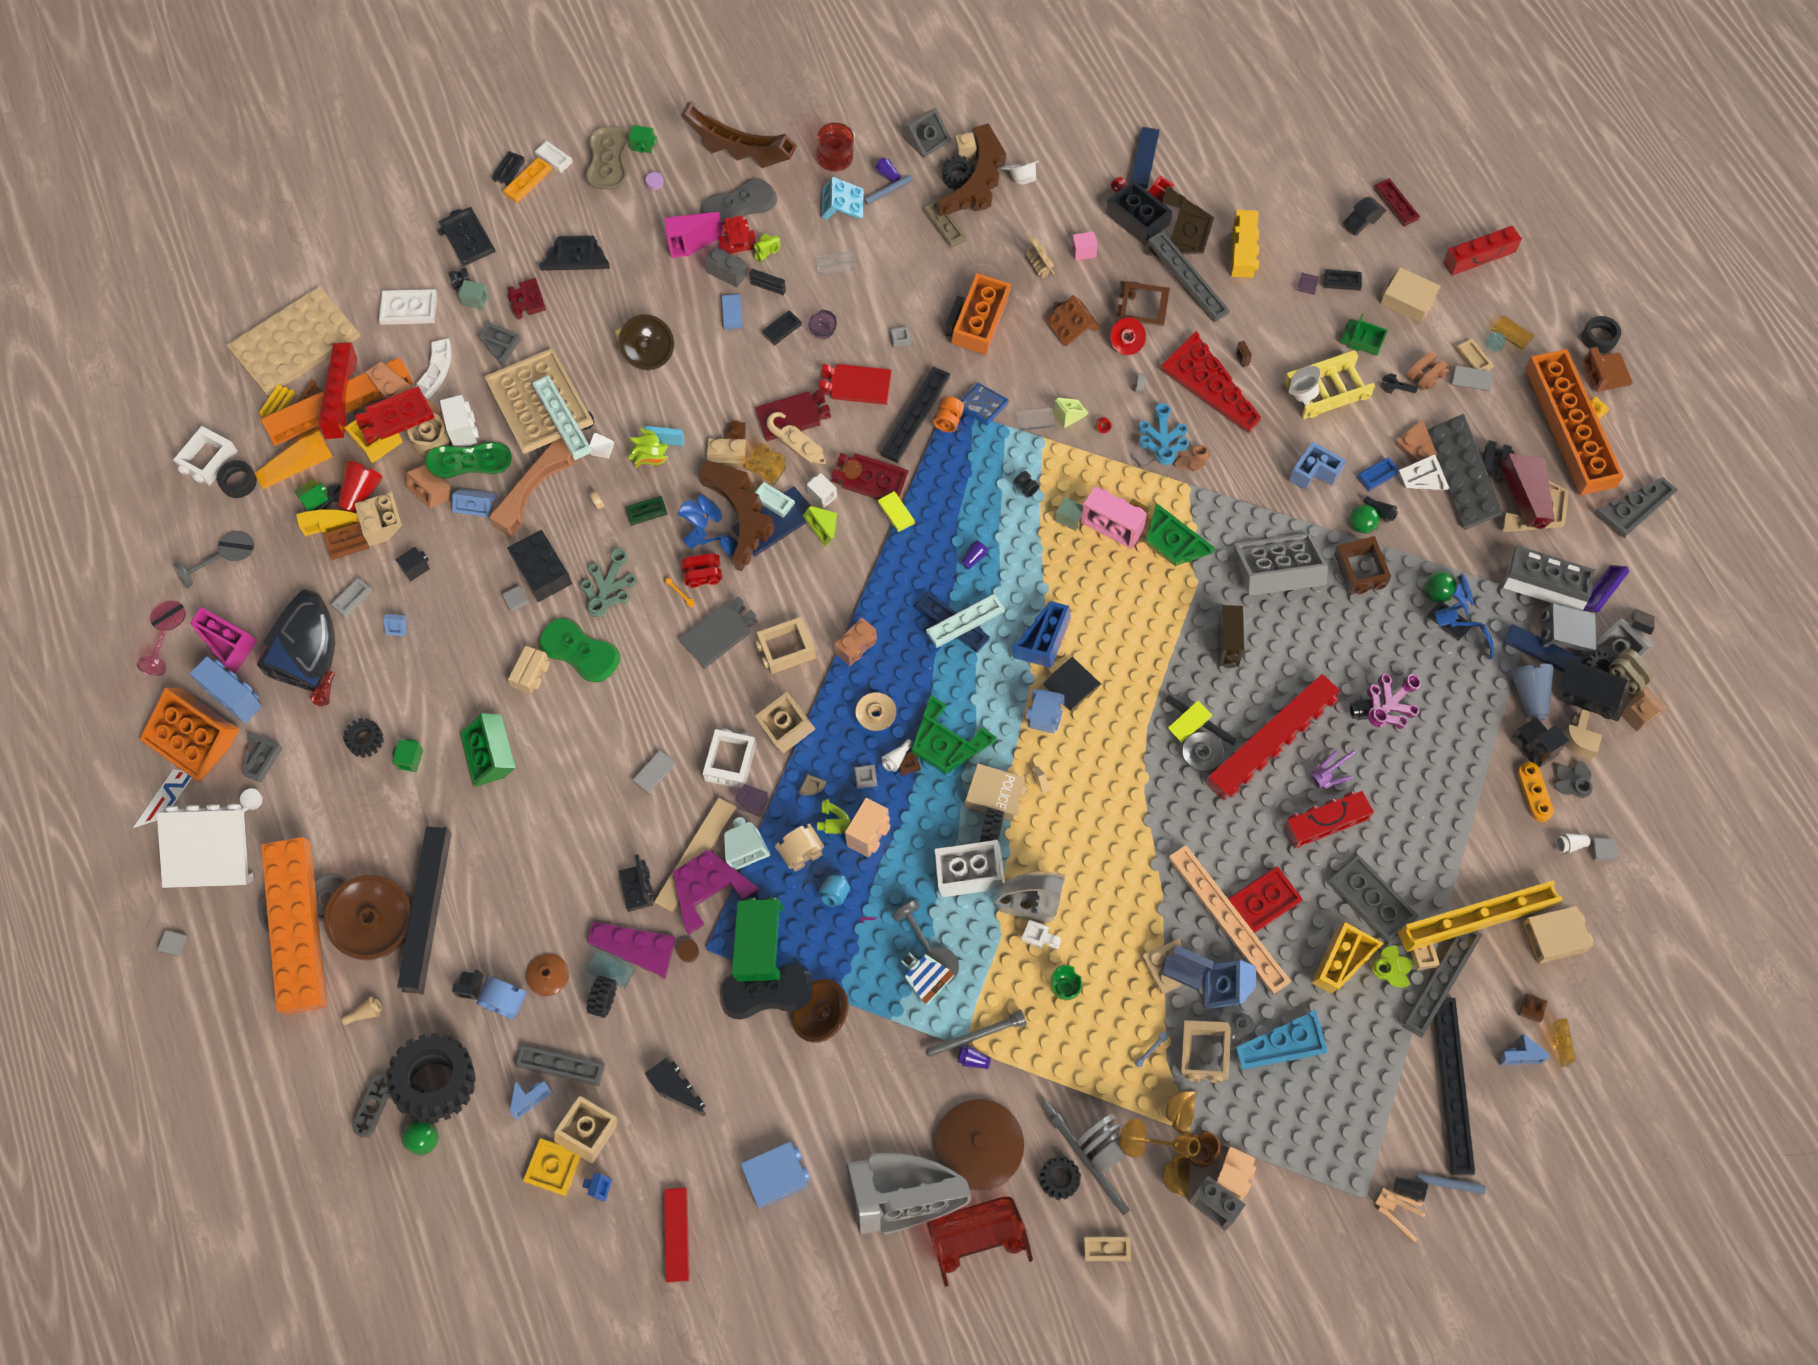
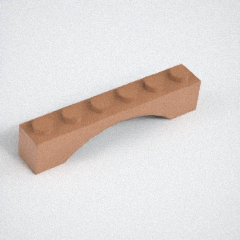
M562 438L550 443L546 451L539 455L535 464L528 468L524 477L516 482L513 490L503 498L502 503L491 512L489 518L494 528L512 538L523 524L525 504L535 487L550 475L570 468L576 460H574Z

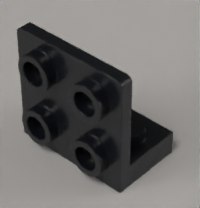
M639 854L634 855L637 866L619 870L628 912L653 906L652 898H655L654 890L649 880L651 878L649 868L646 865L645 859L641 860Z

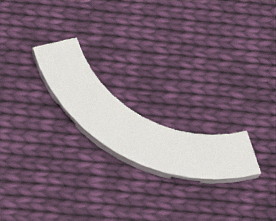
M449 338L431 342L430 366L416 383L415 387L419 386L424 397L427 399L437 391L447 375L451 361V343Z

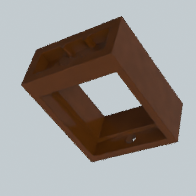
M1126 282L1125 286H1121L1120 297H1123L1122 305L1118 304L1117 316H1120V319L1134 318L1142 324L1164 327L1170 288ZM1129 288L1161 292L1157 319L1125 315Z
M1375 536L1337 545L1334 555L1350 595L1355 593L1363 594L1372 589L1381 590L1388 585L1391 574ZM1371 553L1380 575L1356 580L1348 558Z

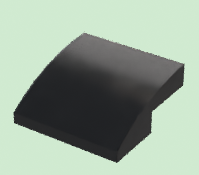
M1071 657L1043 685L1051 692L1064 694V705L1073 712L1100 687L1101 683L1074 657Z

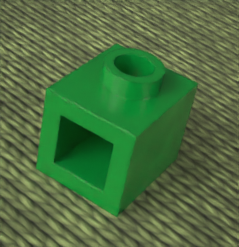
M632 126L629 136L631 151L652 153L653 147H656L657 136H655L653 128Z
M314 479L294 491L308 511H312L329 500L325 494L328 492L321 482L318 484Z
M399 740L397 746L393 749L392 763L398 770L417 773L424 750L416 740Z

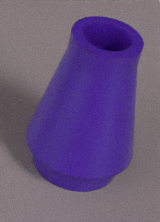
M883 157L875 165L877 173L894 183L901 178V175L889 159Z
M976 540L975 543H971L960 563L970 570L972 566L987 556L988 548Z
M969 1045L967 1047L962 1046L957 1063L962 1064L963 1067L988 1070L991 1057L986 1056Z

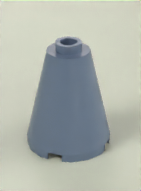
M1540 664V667L1527 665L1512 669L1511 676L1527 717L1532 719L1537 717L1540 721L1545 720V716L1549 715L1553 665Z

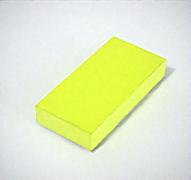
M895 491L878 500V504L897 532L915 524V520Z
M1197 701L1168 729L1183 744L1189 736L1194 734L1212 717V714Z

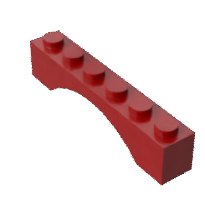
M352 342L333 343L318 423L325 439L344 438L346 389L350 375L356 371L358 359Z

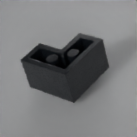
M1537 717L1518 728L1512 736L1515 744L1527 754L1529 761L1536 764L1539 768L1557 757L1570 741L1557 725L1547 730Z

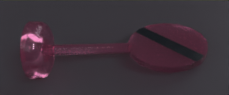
M168 601L159 604L150 614L152 626L157 630H161L153 655L139 658L137 668L141 672L151 676H161L165 673L166 664L158 658V654L166 631L178 627L186 617V610L179 602Z

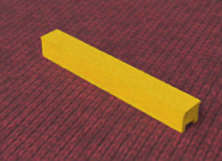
M1553 880L1407 924L1398 931V934L1406 952L1555 907L1563 899L1561 896L1558 897L1553 887L1555 885Z

